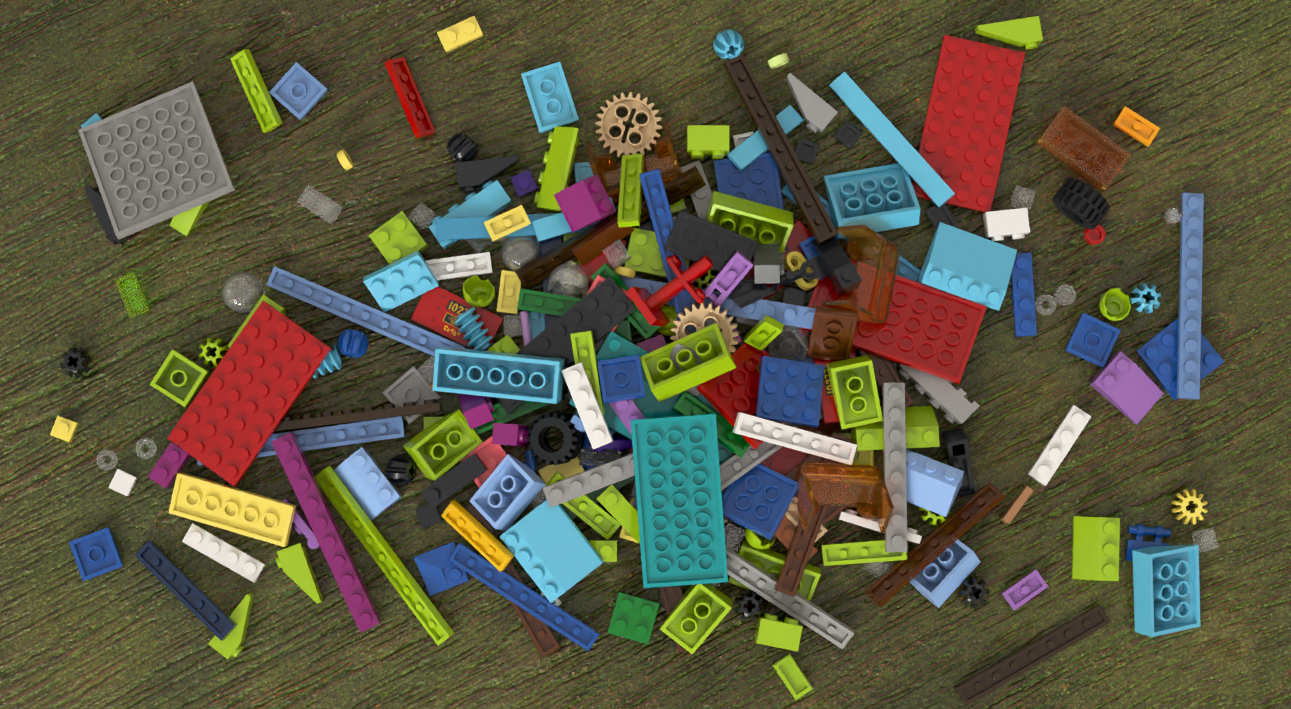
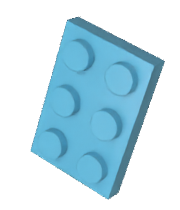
M560 61L521 74L540 133L553 130L555 126L563 127L579 121Z
M419 251L363 277V282L384 313L439 286L437 278Z

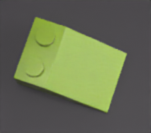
M865 355L828 363V375L841 429L883 421L872 359Z
M457 409L418 433L403 446L427 479L436 481L479 446L482 440L474 429H470L465 416L460 409Z
M711 583L691 585L663 622L660 630L689 653L693 654L732 609V600Z

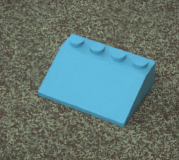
M899 163L824 176L833 225L838 232V239L919 225L920 206L909 174Z
M939 222L917 280L923 284L999 311L1007 291L1017 250Z
M547 500L500 536L550 603L604 562L562 506L559 504L550 508Z
M1199 545L1156 546L1132 550L1135 632L1155 637L1201 627Z

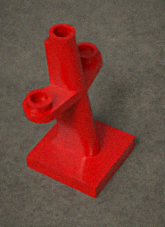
M675 254L673 256L669 255L666 260L677 277L652 295L647 288L632 286L626 291L650 325L665 327L671 322L662 310V307L685 288L699 304L705 302L706 294L699 287L696 289L692 283L714 265L707 255L685 271L680 267L682 262Z

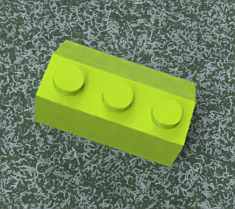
M1073 516L1072 579L1119 581L1120 518Z

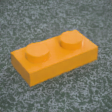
M1126 106L1113 123V126L1147 147L1150 146L1160 130L1158 126Z

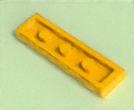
M456 500L450 502L441 516L500 572L505 570L514 555Z

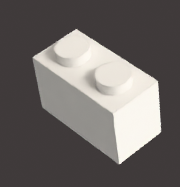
M1027 208L990 211L983 214L986 239L991 238L992 241L998 242L1003 241L1004 237L1012 236V240L1024 239L1025 235L1030 233Z

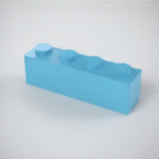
M491 180L482 186L483 190L479 193L473 192L465 198L466 202L460 206L455 204L449 208V213L444 217L439 215L434 218L429 229L436 237V219L494 216L512 204V201L498 180L495 182ZM445 240L438 242L443 247V249H446L458 240Z

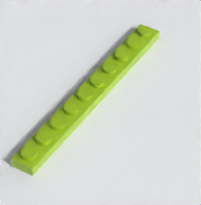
M331 466L321 471L315 477L319 487L439 646L455 634Z

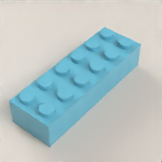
M441 346L435 349L432 391L557 404L562 401L563 373L561 370L564 369L565 359Z

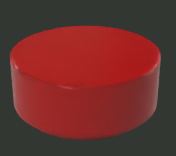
M1099 224L1094 230L1086 228L1084 231V239L1090 245L1100 244L1106 236L1105 229Z

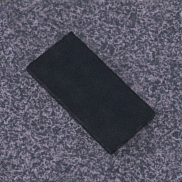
M680 210L664 249L694 262L707 255L714 264L711 268L720 272L737 250L751 261L758 242Z

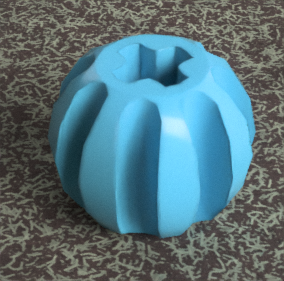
M726 29L716 35L717 38L714 39L713 47L720 58L730 60L741 55V51L744 49V41L737 31Z
M1147 283L1139 284L1140 290L1135 287L1131 292L1135 295V298H1130L1131 304L1136 303L1137 307L1135 310L1140 313L1143 308L1146 314L1153 313L1152 307L1158 309L1161 304L1157 301V298H1162L1161 292L1156 293L1155 289L1157 287L1153 284L1148 288ZM1146 295L1149 301L1146 302V299L1142 298V296Z

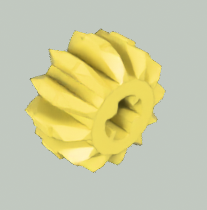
M1184 489L1182 492L1183 496L1179 493L1175 495L1179 501L1171 502V504L1177 505V508H1173L1171 511L1172 513L1178 512L1176 520L1183 518V524H1188L1189 520L1191 524H1196V518L1198 520L1204 519L1200 513L1208 512L1207 509L1202 508V506L1208 503L1207 501H1200L1204 496L1203 494L1196 496V490L1192 489L1189 493L1187 489ZM1193 504L1190 510H1186V506Z

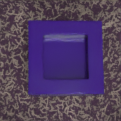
M530 170L510 178L519 198L538 190Z

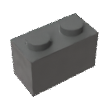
M757 245L754 251V284L780 283V275H784L783 252H779V245Z

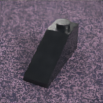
M518 156L457 162L458 188L463 190L464 193L475 192L476 188H481L487 182L518 164Z
M86 185L84 188L102 230L107 233L106 238L115 245L117 242L124 245L133 234L122 239L116 237L102 195L93 187Z
M832 238L819 245L816 239L811 241L838 295L842 296L857 289L862 280L852 261L837 241Z
M963 428L943 431L942 436L947 465L964 471L962 485L956 497L974 494L968 438Z
M474 453L422 490L421 494L433 509L448 500L488 469L479 456Z

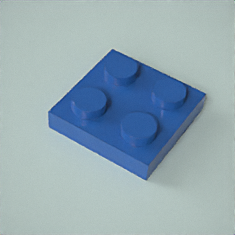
M1081 313L1064 351L1104 368L1121 330L1088 314Z
M639 355L597 361L604 404L646 397Z
M110 527L69 542L83 581L124 566Z

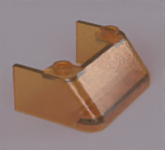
M664 122L666 138L657 141L654 146L656 154L644 157L643 173L659 169L663 184L682 174L668 122ZM587 142L589 163L593 175L598 174L609 198L612 197L614 206H618L622 163L616 164L615 159L608 154L596 156L591 142Z
M866 225L837 227V232L849 239L847 252L852 259L856 260L855 268L862 281L857 289L850 291L849 297L842 296L837 301L822 302V306L858 311L857 320L875 324L886 322L899 260L897 246Z
M804 463L800 467L797 508L804 530H809L812 517L818 513V505L856 507L862 517L877 520L881 533L886 532L894 506L878 468L870 465Z

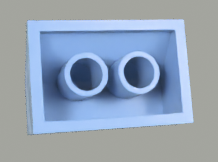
M361 447L334 470L371 521L403 497L394 484L388 480L387 475L365 447Z
M906 449L907 502L947 517L962 485L964 471Z
M507 454L469 501L495 529L507 531L546 483L531 468L512 455Z
M956 540L913 578L910 583L925 598L939 608L978 566L980 560L974 551L960 540Z

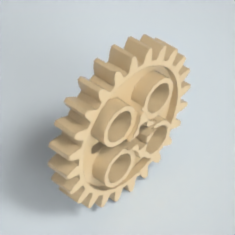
M622 92L621 99L613 95L614 102L612 103L606 100L608 107H600L603 114H597L596 116L601 121L595 122V126L601 127L596 130V134H602L598 141H605L603 149L610 147L609 154L611 155L616 151L617 158H620L622 154L640 153L644 156L645 149L651 152L649 145H657L654 138H660L661 135L656 131L662 130V126L657 125L662 119L655 117L659 110L652 111L654 103L647 105V97L641 101L640 94L638 93L636 98H633L632 92L626 98ZM624 108L628 111L626 117L620 118L616 114L617 110ZM632 109H636L632 119V126L634 128H629L626 141L622 143L621 141L625 134V125L623 124H628ZM645 115L648 120L645 124H639L636 121L637 116ZM612 128H619L621 134L618 137H612L610 130ZM637 134L641 137L639 143L633 144L629 140L630 136Z
M694 302L692 310L686 306L684 308L686 314L679 312L678 316L680 319L673 321L677 326L672 327L671 331L676 334L671 335L670 339L679 340L692 334L687 331V325H694L697 331L708 327L706 319L712 318L716 321L719 328L722 329L721 333L730 352H735L736 348L733 345L738 344L739 340L733 337L738 336L739 332L733 331V329L738 324H731L734 316L727 317V309L721 312L720 304L713 308L712 302L709 303L708 307H705L703 302L698 307Z

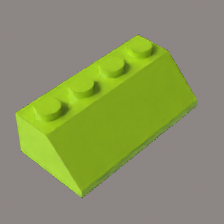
M555 126L554 132L550 131L548 143L551 146L549 152L545 151L543 160L546 168L545 172L541 171L539 177V184H542L540 192H536L534 200L538 210L551 213L562 212L554 194L568 188L580 136L579 128Z
M716 191L712 193L704 219L758 242L757 245H779V252L784 251L794 226L793 212Z
M717 323L640 357L650 389L659 402L736 368L731 352ZM681 344L695 350L703 363L698 365L692 352L688 349H682L676 354V361L683 370L679 372L669 357L674 346ZM689 357L687 361L683 362L684 358Z
M933 406L905 408L906 449L940 447L939 426ZM883 421L851 427L852 443L857 445L856 451L883 450Z

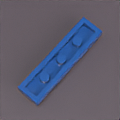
M1016 253L1011 272L1015 337L1036 336L1031 253Z

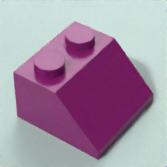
M598 174L554 194L572 233L601 221L616 212Z

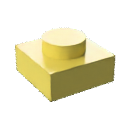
M57 415L50 435L67 442H72L79 423Z

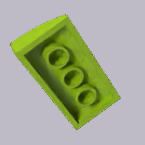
M745 540L742 541L738 552L740 556L775 579H778L786 555L770 549H756ZM806 564L797 593L811 601L821 576V568ZM729 577V583L751 590L733 577Z

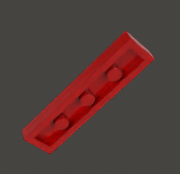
M400 57L386 61L384 64L415 138L434 134L435 129L405 58Z

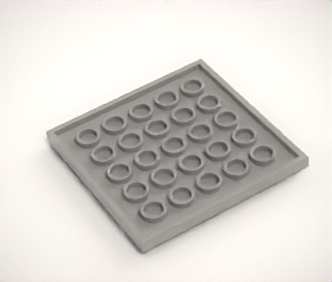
M193 81L78 130L118 239H122L235 191Z

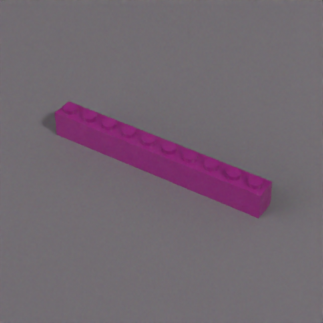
M291 432L271 441L360 633L380 624L382 619L295 433Z

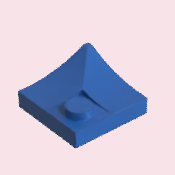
M455 541L414 557L430 596L469 581L467 572L448 560L456 548Z

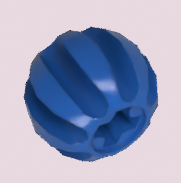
M344 330L337 340V347L342 355L360 358L368 349V339L360 331Z

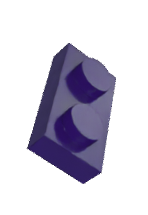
M614 435L612 437L613 442L595 449L592 448L588 438V446L595 452H605L606 449L622 452L626 451L627 448H633L632 440L624 435Z

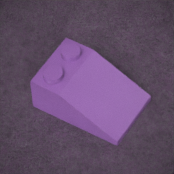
M1121 351L1116 352L1089 383L1136 425L1164 394Z

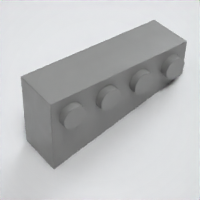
M903 364L897 366L900 369L899 374L904 379L913 381L915 383L913 386L915 390L921 395L925 393L930 398L928 402L936 410L940 408L945 413L943 417L950 424H962L980 406L975 401L971 404L967 400V393L957 386L954 387L951 381Z

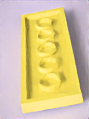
M179 472L176 476L169 513L285 547L288 545L296 505Z

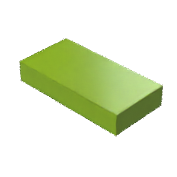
M790 653L772 664L795 700L813 689Z

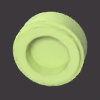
M787 53L768 60V64L772 69L789 62Z

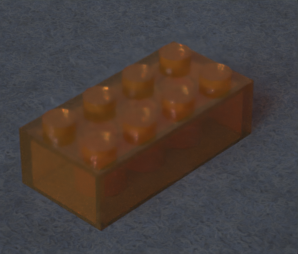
M1065 106L1058 111L1035 142L1101 191L1109 187L1131 157L1130 153Z

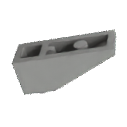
M789 73L786 81L803 119L807 123L806 127L813 133L818 132L821 134L838 112Z

